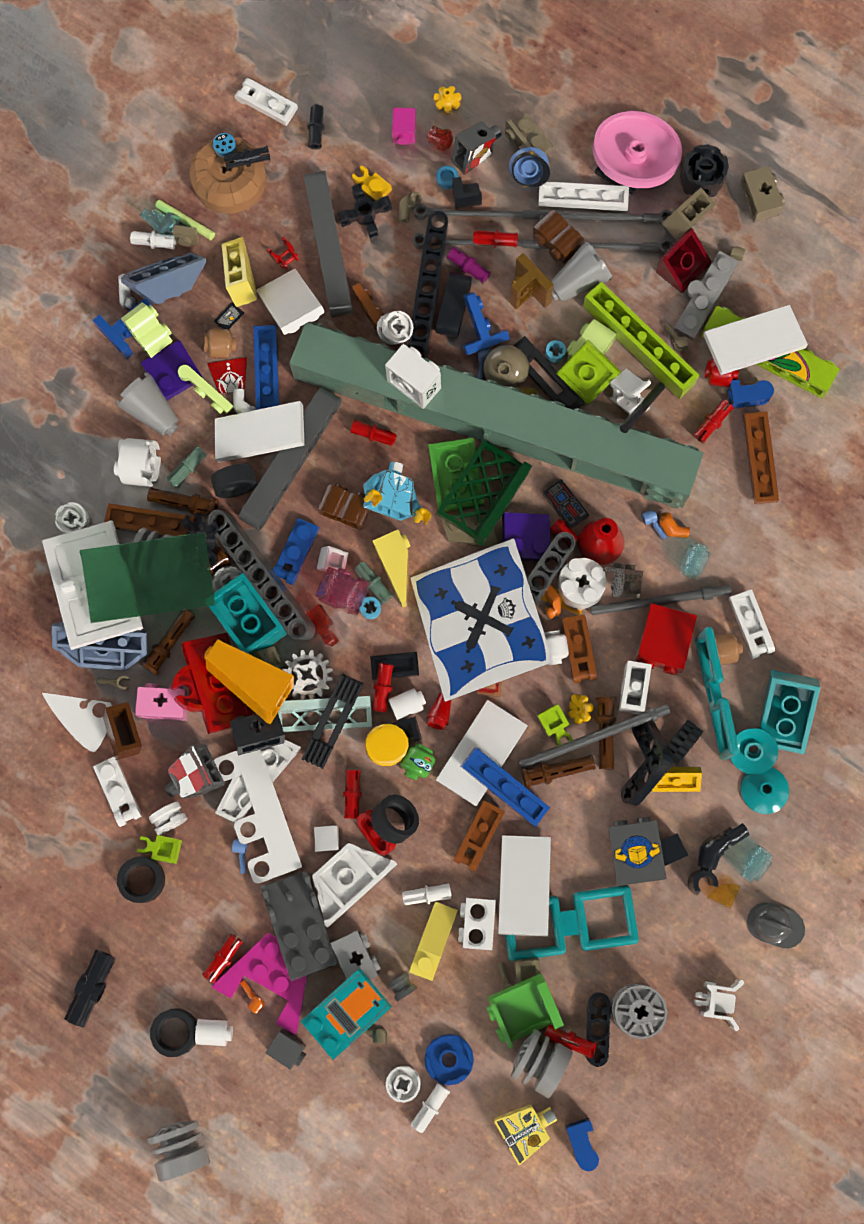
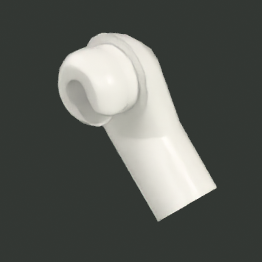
M121 274L118 276L120 305L125 309H132L136 305V300L134 297H131L130 288L121 283V277L124 275Z
M243 389L233 390V408L237 414L256 410L254 406H250L244 401Z

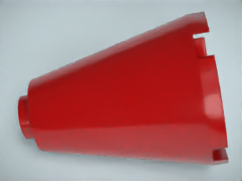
M601 518L589 522L582 528L579 534L578 547L583 558L591 559L601 565H608L616 561L623 552L625 544L623 533L616 522L610 518Z

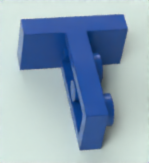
M472 292L463 295L478 338L461 345L464 354L470 355L510 339L508 331L505 329L489 334L488 331L491 330V326L487 317L484 318L481 309L484 307L479 295L476 296Z
M144 298L135 307H137L142 302L147 306L152 304ZM100 314L93 319L98 330L126 359L134 354L130 346L124 341L125 338L131 337L132 334L121 319L112 327Z

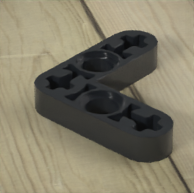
M653 720L632 728L633 735L646 760L622 788L621 798L626 804L639 805L672 765V755ZM654 739L653 746L650 749L651 741ZM648 773V779L645 783V776Z

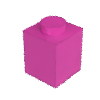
M393 108V143L400 145L415 143V108Z

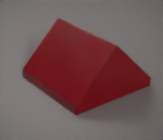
M693 228L688 229L661 257L656 270L658 275L681 293L712 262Z

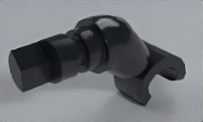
M743 823L734 829L731 827L727 828L722 832V836L720 834L715 837L710 836L701 844L698 856L700 870L694 871L688 878V888L693 894L698 895L701 891L699 881L702 877L708 879L710 886L718 887V879L712 873V870H716L720 858L729 849V845L734 846L750 835Z

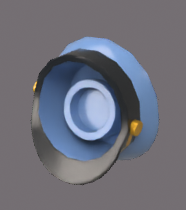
M522 148L511 157L509 172L512 178L518 184L523 185V187L542 186L550 177L548 157L539 148Z

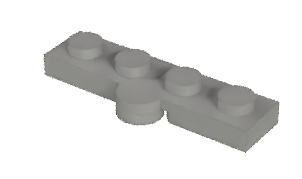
M719 251L702 281L694 280L689 284L687 294L691 300L674 328L675 331L694 341L739 263L738 260Z

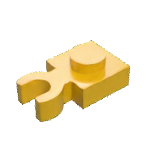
M360 166V172L364 174L362 177H357L354 173L352 174L353 182L362 185L364 195L373 202L387 196L392 191V186L376 172L370 176L367 168L364 166Z

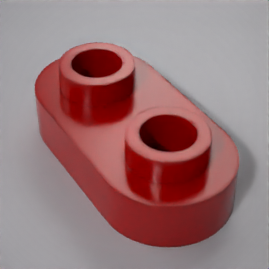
M366 810L358 816V827L375 852L379 855H387L395 849L396 844L386 842L379 837L371 822L373 810Z

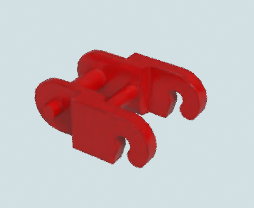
M282 237L281 239L287 246V250L281 255L271 252L270 248L267 249V252L277 264L281 263V268L284 267L287 270V265L293 260L299 261V255L294 253L295 250L291 243L286 241L285 237ZM290 253L291 257L283 261L282 257Z

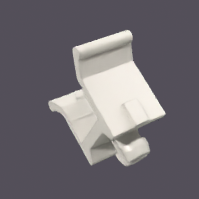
M626 368L610 382L609 385L614 388L610 400L630 416L644 399L640 393L651 382L650 380L642 381Z
M736 979L735 983L730 987L718 986L714 982L705 981L703 987L708 991L707 994L696 992L694 996L706 999V1001L694 999L695 1005L706 1006V1009L700 1011V1015L727 1020L730 1028L738 1031L739 1026L732 1017L714 1014V1011L734 1013L735 995L717 992V989L735 992L744 985V981Z

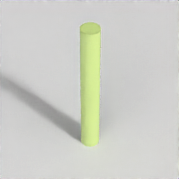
M162 200L156 202L155 207L187 227L196 228L197 232L207 239L212 240L214 238L215 232Z

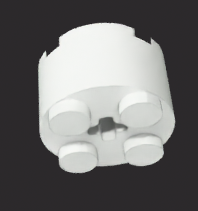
M133 438L119 440V458L114 465V474L119 476L123 484L152 487L153 484L151 482L157 481L161 466V457L156 456V450H160L157 441Z
M575 558L568 562L561 570L557 589L563 602L567 606L578 610L587 609L598 603L606 588L605 570L597 562L588 558ZM580 580L585 581L583 588L579 587Z

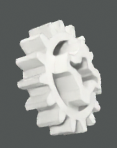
M301 650L300 657L292 654L294 661L286 660L285 663L289 668L282 669L290 674L294 672L298 677L296 685L292 688L294 690L292 697L296 698L298 695H301V700H306V697L315 699L314 695L318 694L322 698L323 694L321 691L323 689L329 691L330 688L327 686V683L333 682V678L328 676L333 673V669L326 668L330 662L328 660L322 662L323 655L320 653L315 657L313 650L309 652V655H306L304 650ZM310 661L309 664L300 665L301 662ZM320 666L323 670V680L318 677L317 673ZM311 671L315 681L309 678L304 681L305 678L301 672L309 673ZM307 687H317L314 690L305 691Z

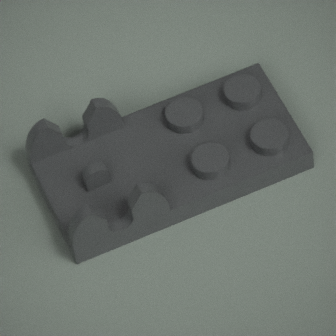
M307 870L260 886L290 981L338 965Z

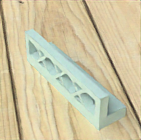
M370 696L357 697L347 720L349 719L353 723H345L342 729L372 727ZM330 698L285 701L278 711L281 724L282 714L285 713L294 714L298 720L293 726L283 727V731H315L318 723L316 725H309L303 719L309 712H316L322 716L320 711L325 710ZM340 699L337 700L332 712L339 710L342 713L346 702H342ZM357 709H366L367 722L357 723L350 716ZM304 712V714L301 717L297 714ZM328 720L329 724H326L323 730H334L336 724ZM302 722L306 726H298V724Z

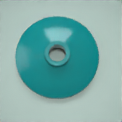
M747 728L736 734L739 753L731 757V761L737 769L746 774L756 775L764 773L773 767L778 758V745L769 732L760 728ZM755 745L758 749L755 752H751L749 747Z
M772 767L761 774H746L741 783V796L744 803L754 812L771 814L777 812L786 804L789 797V785L785 776ZM764 785L770 787L771 791L769 794L763 792Z

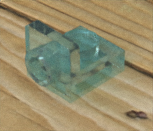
M145 208L140 214L158 233L166 235L173 232L174 225H178L181 219L177 214L168 212L164 215L157 209L152 211Z

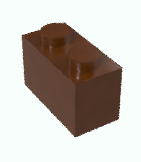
M129 702L106 707L102 717L115 760L138 755L142 744Z

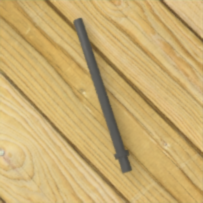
M667 704L655 709L653 707L648 708L649 711L520 760L521 768H529L648 721H658L657 718L671 712Z

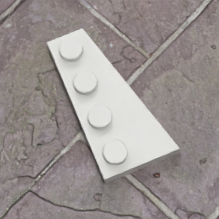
M284 740V744L261 749L272 783L301 750L300 746ZM242 775L232 778L215 814L234 823L244 818L253 807Z

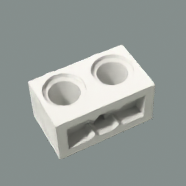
M466 898V903H461L460 918H465L464 928L459 927L458 942L463 943V948L492 950L496 900ZM475 904H480L484 907L485 913L480 919L473 918L470 913L471 907ZM473 929H479L483 934L482 941L477 944L472 943L468 937Z

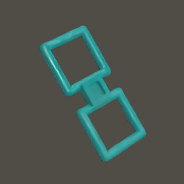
M708 626L695 638L719 757L725 761L737 755L739 748L729 701L727 698H722L720 683L723 682L724 677L712 627Z
M622 885L575 892L573 894L575 910L560 912L558 897L555 895L549 896L556 945L517 951L515 935H505L508 959L514 961L562 955L566 952L564 936L578 934L583 951L637 944L639 942V935L630 886ZM622 896L628 935L589 940L584 901Z

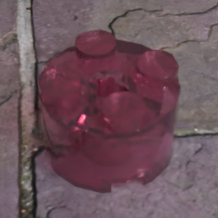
M328 567L315 597H318L319 601L332 608H348V614L358 615L369 590L370 583L361 578L356 580L350 577L352 573L342 568L336 570Z

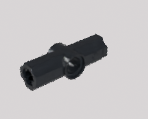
M95 950L86 972L81 975L75 986V996L64 1020L82 1028L86 1026L95 1004L100 1001L107 984L105 981L116 957L106 952Z

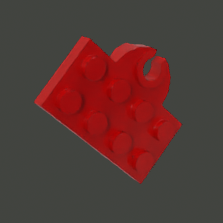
M227 632L183 642L181 647L187 666L180 669L173 677L171 690H176L181 685L189 689V696L178 695L174 700L181 708L187 711L201 712L208 734L230 729V721L240 715H253L251 708L206 669L205 653L210 646H214L217 639L231 646Z

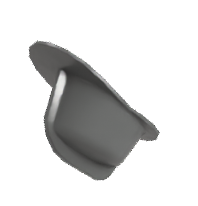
M764 902L757 904L750 910L747 916L748 929L755 938L780 948L788 949L797 946L805 935V925L799 914L773 903Z

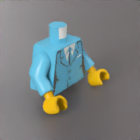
M390 462L389 470L373 474L363 484L366 496L363 499L365 501L364 508L399 521L414 516L413 521L415 523H419L422 520L424 524H427L430 520L431 513L427 509L422 508L418 502L413 480L402 476L403 464Z

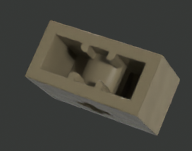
M766 166L743 173L740 186L753 222L779 216L785 201L783 194L778 191L777 178L775 173L771 172L770 167Z
M700 188L662 224L677 240L716 204Z

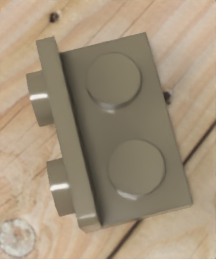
M528 113L514 122L511 119L506 121L505 135L510 142L516 144L518 150L526 147H536L545 154L552 151L553 145Z

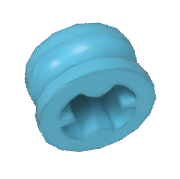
M558 340L549 342L545 351L547 360L551 363L562 362L566 355L564 343ZM554 348H558V351L562 354L558 353V356H553L552 351Z
M366 597L361 601L360 611L363 617L375 619L379 616L381 605L376 598ZM370 602L374 603V607L377 609L374 613L371 611L372 614H368L367 609L364 607L366 604L370 605Z

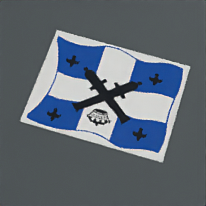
M514 538L410 578L445 702L553 662Z

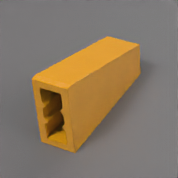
M218 639L214 646H210L205 653L206 669L266 723L271 724L294 687V675Z

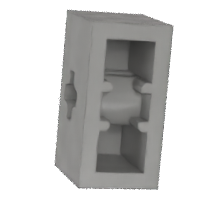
M359 930L330 943L346 979L359 968L370 980L379 976L378 970L381 967L376 956L371 957L367 948L371 945L365 933L360 934ZM354 951L357 954H363L364 958L361 959L362 965L360 966L357 962L352 963L351 958L354 957Z

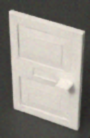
M112 520L42 540L71 650L143 629Z

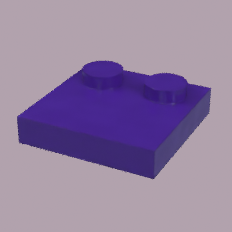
M180 340L161 350L152 358L149 357L141 362L145 371L152 375L167 401L193 386L190 381H183L179 378L178 369L180 366L188 365L202 377Z
M503 513V542L514 538L521 561H539L550 546L549 515Z

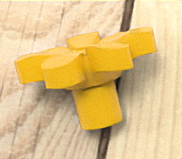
M449 86V88L440 87L439 93L434 94L433 101L436 102L435 107L438 110L444 108V113L450 114L452 108H459L461 94L455 93L454 86Z
M572 695V701H569V709L572 710L569 711L568 715L571 719H574L577 725L583 724V721H589L591 719L589 713L594 710L593 704L587 703L588 697L586 695Z

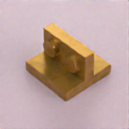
M522 253L516 258L515 279L511 286L510 304L515 309H518L533 296L546 308L552 302L554 284Z

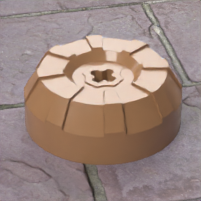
M233 137L236 143V151L234 153L243 152V149L246 148L248 150L256 149L247 140ZM211 139L210 142L206 143L194 154L191 160L190 180L196 196L206 207L219 213H238L250 208L260 199L266 187L267 173L264 161L253 163L250 167L243 165L227 170L225 165L227 162L224 161V157H220L215 153L213 148L214 139Z

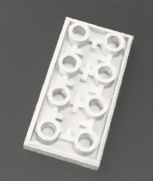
M296 269L287 272L256 290L284 335L296 332L300 326L317 320L324 313L323 307Z
M790 305L705 331L703 334L720 375L805 349L808 345Z
M301 401L215 419V460L218 463L304 446V418Z
M487 700L436 781L474 806H477L487 788L460 766L474 748H478L497 765L502 767L528 725Z
M502 836L499 934L548 936L551 837Z

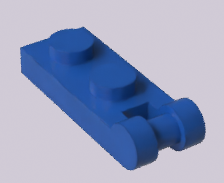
M299 518L293 527L277 564L273 568V571L290 585H294L320 529L318 526ZM286 564L293 567L290 572L284 570Z

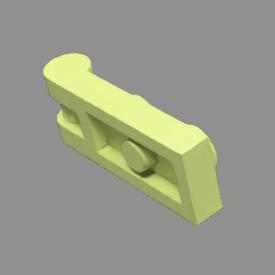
M188 365L179 367V378L183 381H190L195 386L193 390L200 397L204 398L207 396L212 401L210 405L218 413L221 414L224 411L228 414L233 409V405Z

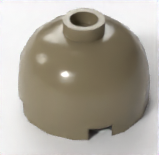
M501 345L488 353L484 361L483 371L487 380L496 381L503 386L518 388L528 376L529 362L521 349L512 345Z

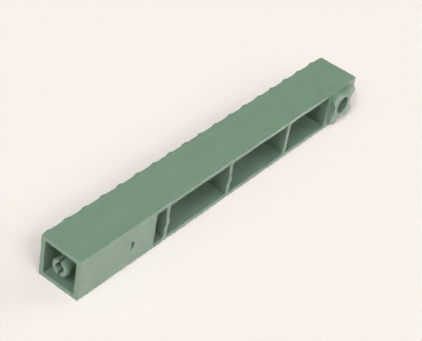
M316 322L304 324L289 363L295 380L319 388L322 387L328 391L482 442L485 440L491 445L642 494L647 500L660 502L671 508H683L690 496L703 457V452H700L694 446L680 444L670 438L661 439L655 437L649 431L638 430L633 427L627 433H622L620 426L623 423L615 424L609 422L610 420L606 417L592 415L582 409L576 408L572 410L566 408L560 402L549 401L536 394H523L515 387L503 386L493 380L484 381L478 379L472 373L461 372L447 365L438 366L441 372V389L427 406L422 409L387 381L385 364L396 353L395 351L390 350L386 345L372 343L362 337L353 338L347 336L341 330L330 329Z

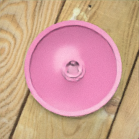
M626 111L614 114L600 124L593 141V156L598 167L613 181L633 188H651L665 183L675 174L682 158V145L674 129L661 118L645 112Z

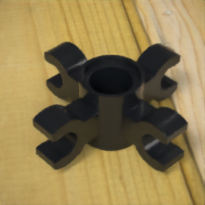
M360 184L351 186L356 202L354 209L338 213L341 226L346 227L357 221L359 224L366 226L370 239L378 237V229L374 221L376 214L392 210L389 196L381 197L373 202L370 198L364 196ZM364 209L370 210V212L366 214L361 213V211Z
M199 514L193 519L194 522L190 520L189 515H186L182 520L183 526L188 530L184 539L185 548L181 551L184 560H188L193 555L195 559H198V564L201 568L206 565L207 560L214 567L218 562V557L211 550L215 548V534L219 531L217 522L213 521L211 525L207 526L206 522H202Z

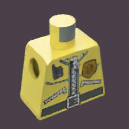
M532 1104L494 1118L496 1126L518 1165L527 1160L550 1139L545 1127L557 1121L550 1107L537 1114Z

